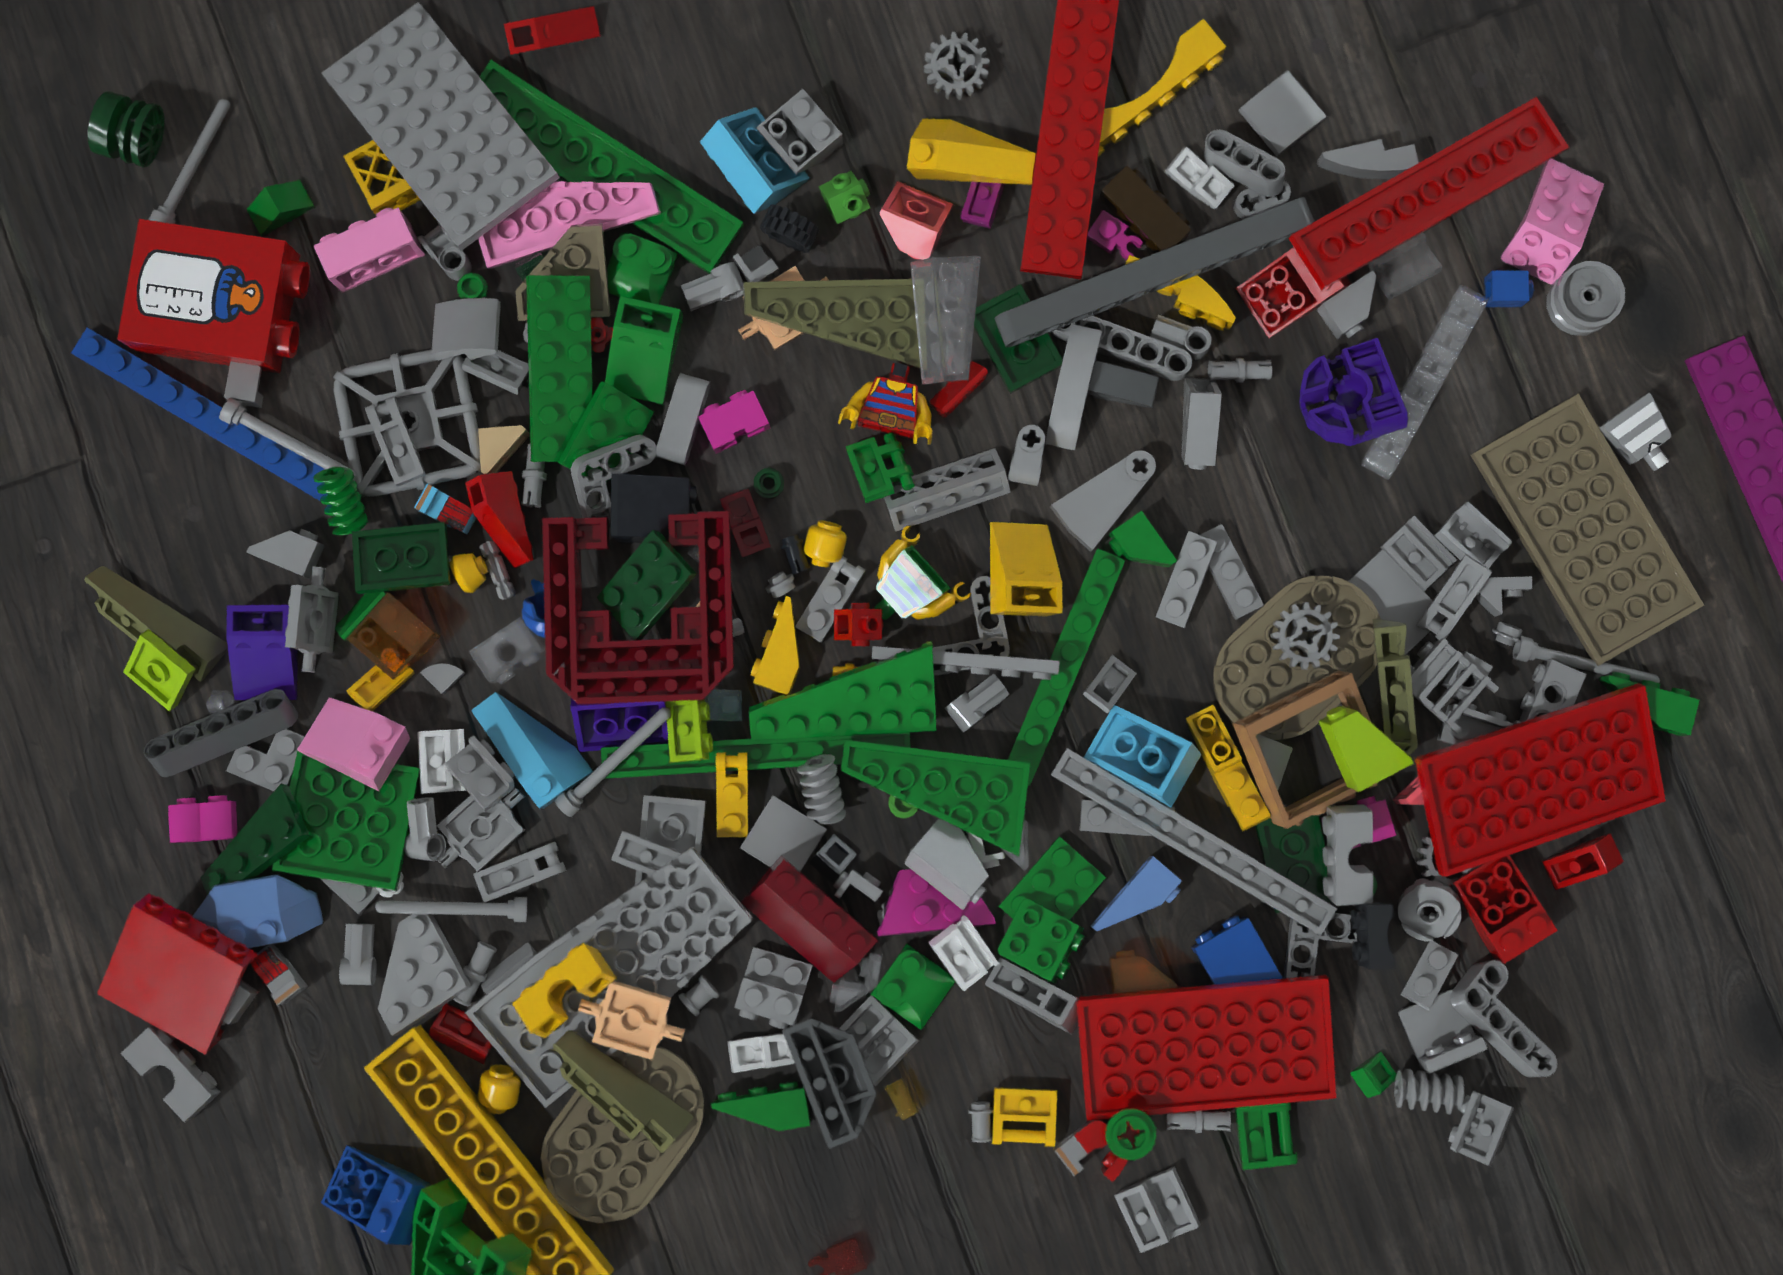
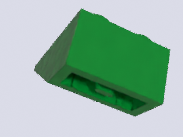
M620 296L613 326L605 382L631 398L664 405L683 321L681 309Z

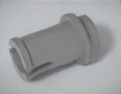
M972 1102L971 1108L968 1109V1113L972 1114V1142L992 1141L990 1113H993V1108H990V1102Z

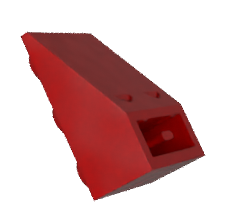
M1293 247L1239 285L1236 290L1267 337L1271 338L1320 307L1322 303L1350 286L1351 282L1346 276L1321 290Z
M1510 855L1482 864L1453 882L1480 938L1494 960L1507 963L1558 931Z

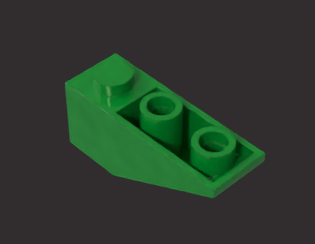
M1612 672L1611 675L1602 676L1599 680L1610 692L1638 684L1637 682L1630 681V675L1619 672ZM1642 680L1641 684L1645 685L1653 729L1677 736H1691L1700 700L1690 697L1691 692L1672 688L1670 692L1660 689L1661 684L1657 682Z
M798 1081L779 1084L780 1089L767 1091V1086L748 1089L749 1094L736 1096V1091L720 1093L717 1095L718 1099L713 1100L711 1103L712 1109L777 1131L811 1125L807 1093L804 1085L798 1086Z

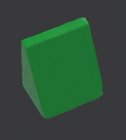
M1381 1051L1350 1073L1367 1098L1381 1094L1396 1079V1072Z

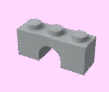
M1364 804L1327 806V816L1323 817L1322 823L1323 832L1327 835V847L1323 848V861L1325 866H1327V877L1323 879L1324 894L1336 906L1373 904V873L1364 865L1353 866L1348 863L1349 852L1354 846L1360 843L1373 842V811Z
M150 1026L121 1054L141 1076L152 1073L159 1065L169 1068L174 1074L175 1084L172 1091L163 1100L183 1122L191 1120L220 1093L215 1087L217 1082L209 1073L205 1071L202 1073L195 1065L196 1059L186 1049L181 1050L175 1044V1037L155 1026Z

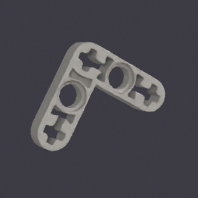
M634 435L582 455L572 463L571 475L582 518H598L593 514H598L599 517H607L609 519V539L612 538L611 501L606 480L611 479V474H624L652 462L656 457L655 442L646 436ZM643 444L646 448L642 450V455L640 456L635 452L639 451L640 445ZM613 453H619V464L614 468H609V457ZM586 465L593 468L588 471L587 477L582 475L586 471ZM598 491L600 493V500L595 506L590 507L587 503L588 496L592 492Z
M981 576L976 578L970 588L979 639L932 648L933 651L946 652V650H952V653H957L959 649L967 647L974 654L979 655L976 647L977 644H982V650H987L991 648L992 642H997L998 647H1004V652H1001L1000 656L1008 657L1010 647L1004 616L997 615L999 619L998 625L993 629H987L982 625L981 617L984 613L990 612V606L984 607L981 610H978L977 604L983 605L984 602L983 596L976 594L975 590L979 589L981 582H985L986 586L990 587V577ZM990 592L988 593L989 603H990ZM940 666L939 670H934V676L954 673L940 671ZM959 667L958 672L971 670V668Z
M1334 913L1331 919L1339 918L1344 924V930L1338 936H1332L1327 927L1322 935H1318L1306 928V932H1302V927L1297 925V921L1290 919L1283 978L1297 977L1298 972L1291 971L1292 965L1298 968H1308V974L1301 972V977L1315 976L1319 939L1345 943L1357 941V933L1351 932L1352 939L1348 938L1351 931V915ZM1299 945H1305L1310 951L1309 959L1304 963H1298L1293 957L1294 949Z

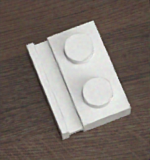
M464 729L417 732L421 794L467 791L445 766L448 760L465 748Z
M963 915L960 917L962 920L955 925L951 924L928 943L958 986L965 991L986 975L989 968L993 965L996 967L999 963L970 920Z

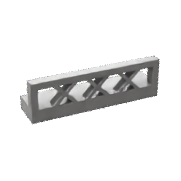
M994 448L914 475L912 479L915 487L910 490H903L901 482H893L892 485L895 493L902 491L906 492V494L894 500H891L890 495L883 498L896 532L906 526H914L1011 493L1005 468ZM992 460L995 464L985 469L978 468L981 464ZM954 473H964L963 476L959 478H950V476ZM927 482H934V483H935L934 486H932V487H929V488H926V489H925V488H921V486H922L924 483H927Z

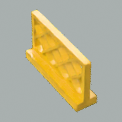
M374 140L344 155L375 215L386 208H399L403 210L420 200L404 179L396 178L397 169L393 165L389 176L375 173L380 159L390 160L382 153V150ZM364 156L373 157L369 171L358 169L354 162ZM373 178L386 181L384 190L372 196L370 187Z

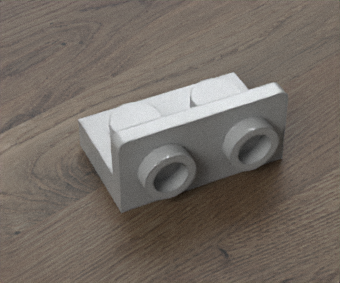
M1459 701L1458 704L1448 705L1445 715L1449 717L1462 701ZM1470 704L1455 721L1463 731L1457 735L1443 722L1437 740L1454 745L1514 724L1505 721L1507 716L1494 711H1488V714L1476 711V705Z
M473 735L468 739L469 744L448 760L445 766L486 812L515 789L512 779L515 775L505 762L499 764L492 756L495 754L494 750L484 739L479 742Z

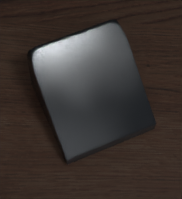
M833 834L813 857L810 864L828 880L834 882L857 853Z

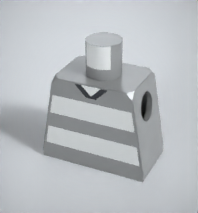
M1650 392L1640 397L1599 427L1611 449L1626 464L1631 465L1644 458L1651 469L1656 471L1669 462V459L1659 446L1672 437L1671 432Z

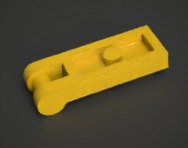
M716 752L717 837L748 836V752H738V755H726V752ZM726 768H738V774H726Z

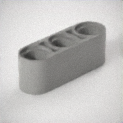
M1214 130L1207 135L1204 153L1207 165H1213L1220 173L1263 196L1273 197L1282 191L1285 166L1278 158L1224 130ZM1214 148H1222L1224 150L1216 151ZM1244 161H1246V162H1249L1250 164H1248V165H1242V164H1240L1239 162H1244ZM1272 175V176H1275L1276 178H1275V179H1268V178H1266L1265 176Z
M683 373L679 374L656 447L657 458L686 465L700 423L698 416L702 415V410L708 397L710 381Z

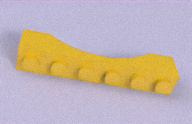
M1204 19L1180 36L1169 68L1149 91L1131 102L1104 109L1098 157L1104 152L1103 147L1110 141L1114 144L1119 142L1127 135V128L1134 123L1138 126L1144 123L1152 115L1150 112L1158 105L1161 107L1166 106L1175 98L1176 95L1174 93L1181 87L1188 89L1200 78L1198 74L1206 68L1208 71L1213 70L1223 61L1222 55L1226 46Z

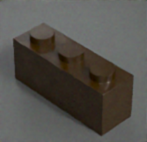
M1127 165L1101 190L1099 199L1154 254L1181 244L1192 230L1189 227L1188 219L1180 212L1175 213L1167 205L1168 200L1158 190L1154 192L1146 184L1145 176L1137 169L1132 170Z

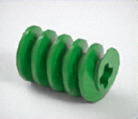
M332 467L316 473L313 479L315 482L321 483L316 489L318 493L325 494L321 497L320 501L322 504L328 505L325 507L324 513L331 516L327 522L329 526H337L332 534L349 535L353 531H359L364 528L368 522V517L364 513L365 507L363 503L360 502L361 495L357 491L356 481L353 480V471L346 467Z

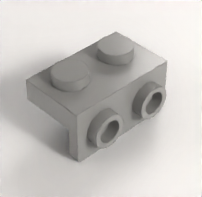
M1465 502L1452 513L1434 535L1459 560H1462L1464 555L1467 554L1487 568H1490L1498 556L1512 544V541L1469 502Z
M1473 1091L1472 1095H1467L1463 1101L1460 1112L1464 1115L1460 1125L1455 1124L1450 1133L1449 1142L1452 1143L1450 1149L1491 1166L1514 1108Z

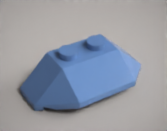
M277 874L214 885L193 915V918L209 927L216 928L221 934L236 942L243 943L247 948L288 941L324 922L317 893L312 890H306Z

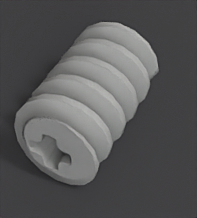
M832 754L814 756L797 768L799 774L805 775L800 778V784L808 786L802 790V795L804 797H811L804 802L806 808L812 809L807 812V818L817 820L821 824L837 823L846 817V810L843 809L844 801L841 798L842 791L838 786L840 782L839 777L836 775L835 757Z
M1405 1069L1402 1073L1401 1070H1398L1394 1086L1396 1106L1401 1108L1403 1101L1407 1100L1409 1109L1413 1110L1416 1101H1420L1422 1111H1426L1428 1104L1432 1103L1434 1112L1438 1113L1441 1104H1444L1446 1114H1451L1454 1106H1457V1109L1460 1110L1463 1105V1078L1460 1075H1454L1451 1079L1450 1075L1446 1073L1438 1077L1436 1072L1429 1073L1426 1077L1425 1072L1422 1070L1417 1071L1415 1075L1411 1069Z

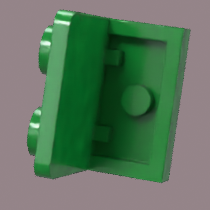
M1025 899L1019 906L998 948V953L1046 980L1056 983L1058 978L1061 980L1065 978L1071 966V963L1067 961L1072 951L1077 952L1080 949L1085 935L1081 934L1084 928L1029 899Z

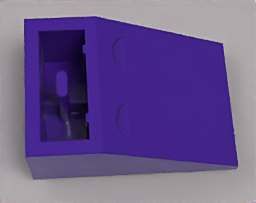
M227 605L226 637L234 700H248L274 689L284 691L289 700H297L298 649L285 647V631L288 624L289 605Z

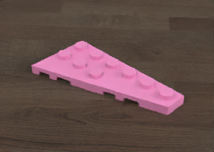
M555 181L479 237L478 240L486 266L491 269L550 250L571 225L603 223V232L661 214L651 183Z

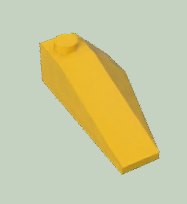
M922 119L910 140L907 169L916 179L1032 185L1036 153L954 120Z

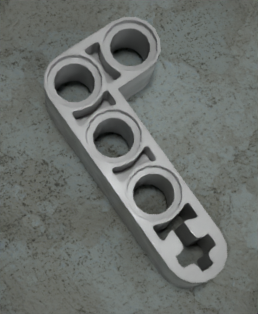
M1497 960L1475 963L1451 993L1450 1001L1454 1009L1522 1075L1530 1078L1551 1076L1557 1068V1059L1554 1053L1496 997L1508 980L1506 966ZM1487 969L1491 974L1490 982L1486 978ZM1469 992L1473 997L1472 1005L1468 1002L1467 998ZM1491 1013L1495 1018L1494 1026L1490 1022ZM1513 1035H1514V1036L1516 1037V1039H1517V1046H1516V1048L1514 1047V1045H1513V1043H1512V1037H1513Z

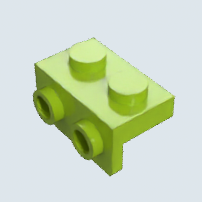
M705 699L665 701L666 707L671 711V716L667 719L670 762L708 760L709 752L713 750L712 736L710 733H707L706 721L710 720L708 702H705Z

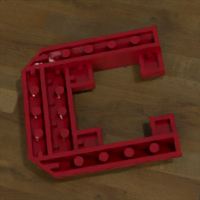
M713 511L698 512V514L668 515L669 543L673 547L699 546L700 607L671 608L672 639L612 641L610 610L582 611L581 550L609 549V519L607 517L542 518L546 675L577 704L704 700L734 668L730 512Z

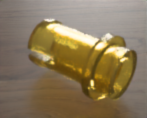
M902 1078L884 1087L897 1110L896 1117L900 1116L903 1121L918 1113L916 1108L918 1103L913 1102Z

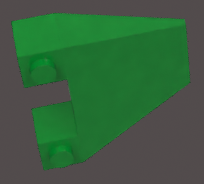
M450 1179L420 1190L413 1213L411 1275L526 1274L533 1251L513 1233L486 1243L462 1223L468 1199Z

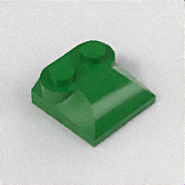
M621 232L614 242L613 254L607 267L609 294L618 298L622 296L660 305L679 257L678 254L655 242Z
M906 943L871 995L922 1030L955 983V980L951 974Z

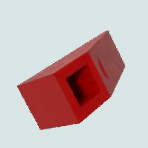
M594 6L504 23L510 55L600 37Z
M512 471L481 474L466 482L465 485L472 513L511 565L517 568L534 560L532 544L528 539L525 516L521 510L518 488L514 482Z

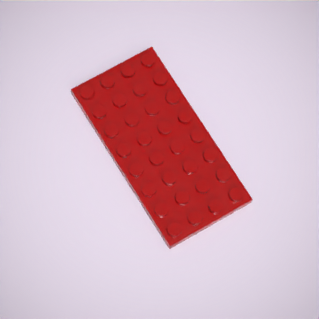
M1639 683L1415 757L1438 874L1443 877L1666 801L1645 685Z
M1327 975L1076 997L1079 999L1077 1001V1018L1087 1121L1111 1119L1112 1115L1123 1109H1138L1147 1115L1336 1098L1329 978Z

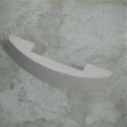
M1072 324L1057 383L1045 444L1075 451L1103 330Z

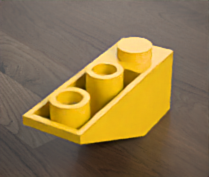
M786 596L784 602L778 601L772 617L777 619L773 631L767 630L761 646L766 648L762 660L756 659L750 675L755 677L754 684L788 696L791 694L799 673L800 664L792 599Z

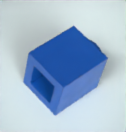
M1491 271L1484 277L1485 307H1522L1529 301V298H1532L1533 281L1529 280V271Z

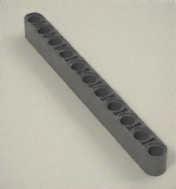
M1298 198L999 314L994 319L1005 347H1012L1287 241L1293 233L1315 222L1306 198Z

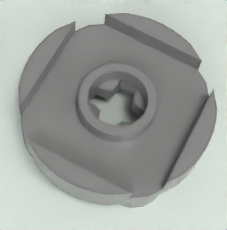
M1425 878L1416 880L1413 885L1409 886L1401 894L1398 901V917L1402 922L1403 929L1410 936L1422 941H1434V938L1441 936L1446 938L1452 935L1461 922L1459 895L1441 882L1429 881ZM1433 906L1438 913H1430L1429 916L1424 915L1423 908Z

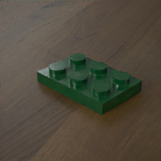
M1021 284L967 312L969 320L1010 394L1060 368L1063 362L1048 333L1012 347H1005L994 318L1005 311L1031 302Z
M445 522L352 532L355 591L357 594L451 585L447 525Z
M652 530L597 598L607 610L611 611V615L633 640H642L697 573L659 531Z
M1311 815L1303 819L1304 823L1302 825H1294L1288 829L1273 824L1271 818L1255 825L1264 865L1325 902H1331L1325 896L1323 890V879L1327 877V866H1325L1323 861L1325 843L1318 815Z

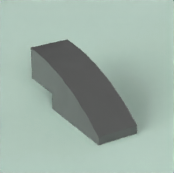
M1095 361L1087 394L1097 399L1153 408L1159 377Z

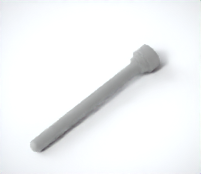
M221 99L218 101L163 207L159 206L157 210H153L148 220L171 224L176 223L174 211L230 108L228 100Z
M233 398L227 400L220 412L219 419L230 425L243 424L324 469L346 467L248 414L247 409L243 407V403ZM352 470L353 473H354V479H353V480H356V479H357V473H356L354 470Z
M1520 636L1521 642H1515L1513 648V659L1523 662L1533 661L1535 658L1545 661L1555 660L1566 666L1607 676L1611 675L1612 672L1624 673L1631 676L1630 681L1640 684L1642 680L1660 682L1659 677L1655 674L1606 662L1597 666L1593 659L1540 647L1532 638Z
M667 707L661 708L575 789H570L560 794L555 799L558 808L569 817L576 814L581 809L583 798L671 716L670 709Z
M515 897L514 900H508V903L379 901L375 906L376 911L379 913L508 916V919H514V922H527V897Z

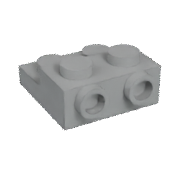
M754 946L734 1008L740 1009V1016L751 1020H757L758 1015L769 1018V1025L780 1029H786L788 1024L795 1025L813 965Z

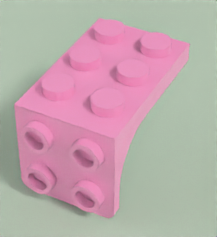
M1554 159L1548 160L1544 165L1526 214L1501 256L1502 261L1522 271H1529L1530 275L1548 284H1553L1562 276L1582 248L1604 183Z

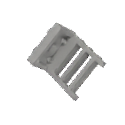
M1445 638L1434 641L1433 644L1428 641L1417 653L1420 659L1413 667L1410 665L1413 696L1459 735L1463 729L1455 723L1458 717L1485 686L1493 693H1496L1499 687L1491 681V678L1480 672L1476 665L1464 658L1461 652L1456 651L1449 645ZM1458 661L1465 667V670L1438 701L1433 704L1426 698L1427 695ZM1473 674L1479 682L1448 717L1440 709L1466 679Z

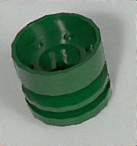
M111 91L103 92L97 99L89 119L88 144L90 150L94 154L111 159L121 157L125 163H134L136 166L143 168L150 166L155 160L163 140L165 128L163 109L154 103L147 104L143 100L132 102L128 96Z

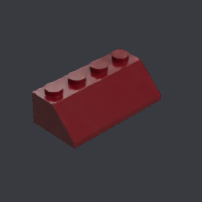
M782 855L741 901L747 909L833 983L855 967L878 941L869 930Z

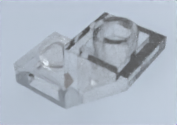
M870 952L869 959H862L860 976L866 977L865 982L840 978L839 985L833 984L830 1003H835L834 1011H843L877 987L882 960L881 953Z

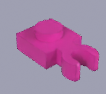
M1104 210L1100 213L1087 235V239L1110 254L1115 247L1118 248L1125 260L1128 259L1129 255L1134 256L1127 250V245L1134 244L1140 248L1143 244L1142 240L1137 236H1126L1124 233L1128 226Z

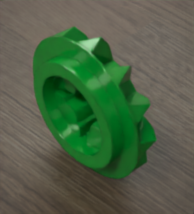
M1123 1109L1112 1115L1106 1126V1142L1111 1151L1122 1159H1140L1146 1156L1155 1144V1125L1147 1114L1138 1109ZM1127 1121H1129L1134 1130H1144L1135 1135V1147H1132L1131 1142L1127 1138H1117V1136H1121L1122 1133L1126 1132Z

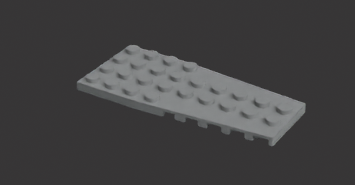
M691 847L540 950L471 1006L465 1013L546 1108L572 1087L562 1077L560 1066L563 1064L562 1055L553 1048V1045L568 1030L573 1031L607 1056L617 1051V1049L592 1042L596 1030V1016L578 1012L582 998L600 1004L606 996L608 986L594 998L579 993L575 986L569 988L562 1000L563 1009L569 1019L546 1038L530 1033L512 1004L520 997L524 989L536 984L544 977V973L549 968L558 965L568 957L570 950L585 943L599 950L616 976L614 981L672 997L702 967L711 961L712 957L726 946L738 932L751 922L752 916L698 851Z

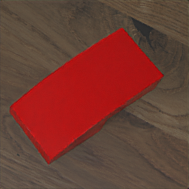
M1127 1121L1126 1132L1122 1133L1121 1136H1117V1138H1127L1131 1142L1132 1147H1135L1134 1137L1140 1131L1134 1130L1129 1121ZM1110 1151L1101 1162L1104 1165L1101 1171L1113 1183L1128 1160L1122 1159Z

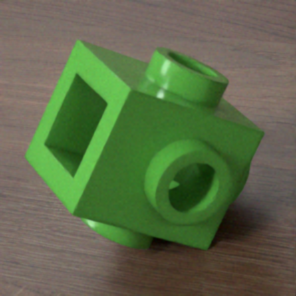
M852 171L838 174L831 181L818 186L828 211L837 224L847 219L856 218L862 212L870 209L866 199L870 195L869 189L863 178L858 180Z

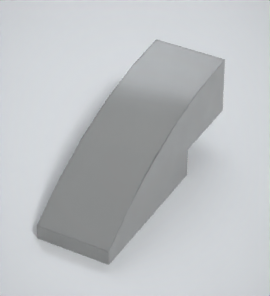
M1382 139L1322 152L1317 163L1318 167L1347 176L1368 179H1391L1418 164L1419 161L1414 144L1384 150Z

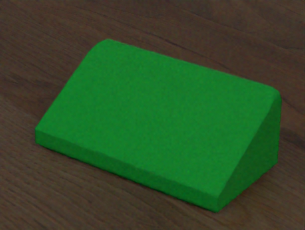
M386 591L365 593L335 626L340 637L348 642H353L392 600V596Z

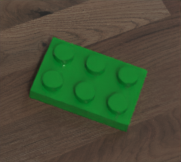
M601 381L558 463L571 470L572 463L582 455L634 435H642L654 411L606 382ZM613 453L609 457V468H614L619 464V453ZM588 465L585 466L586 471L582 473L585 477L588 476V471L593 469ZM611 479L606 480L608 491L611 492Z
M1058 836L998 907L1013 919L1022 901L1029 899L1070 920L1106 877Z

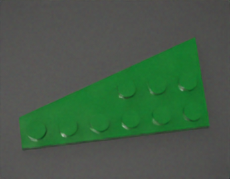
M932 641L924 643L922 647L906 652L905 650L895 654V657L879 663L872 662L833 676L824 683L803 687V690L788 696L781 695L749 707L751 740L937 731Z
M845 740L841 765L842 772L1019 857L1031 763Z

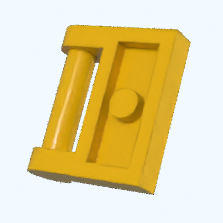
M994 1087L992 1144L1002 1145V1142L1045 1143V1147H1055L1057 1090ZM1003 1121L1046 1123L1045 1131L1002 1129Z

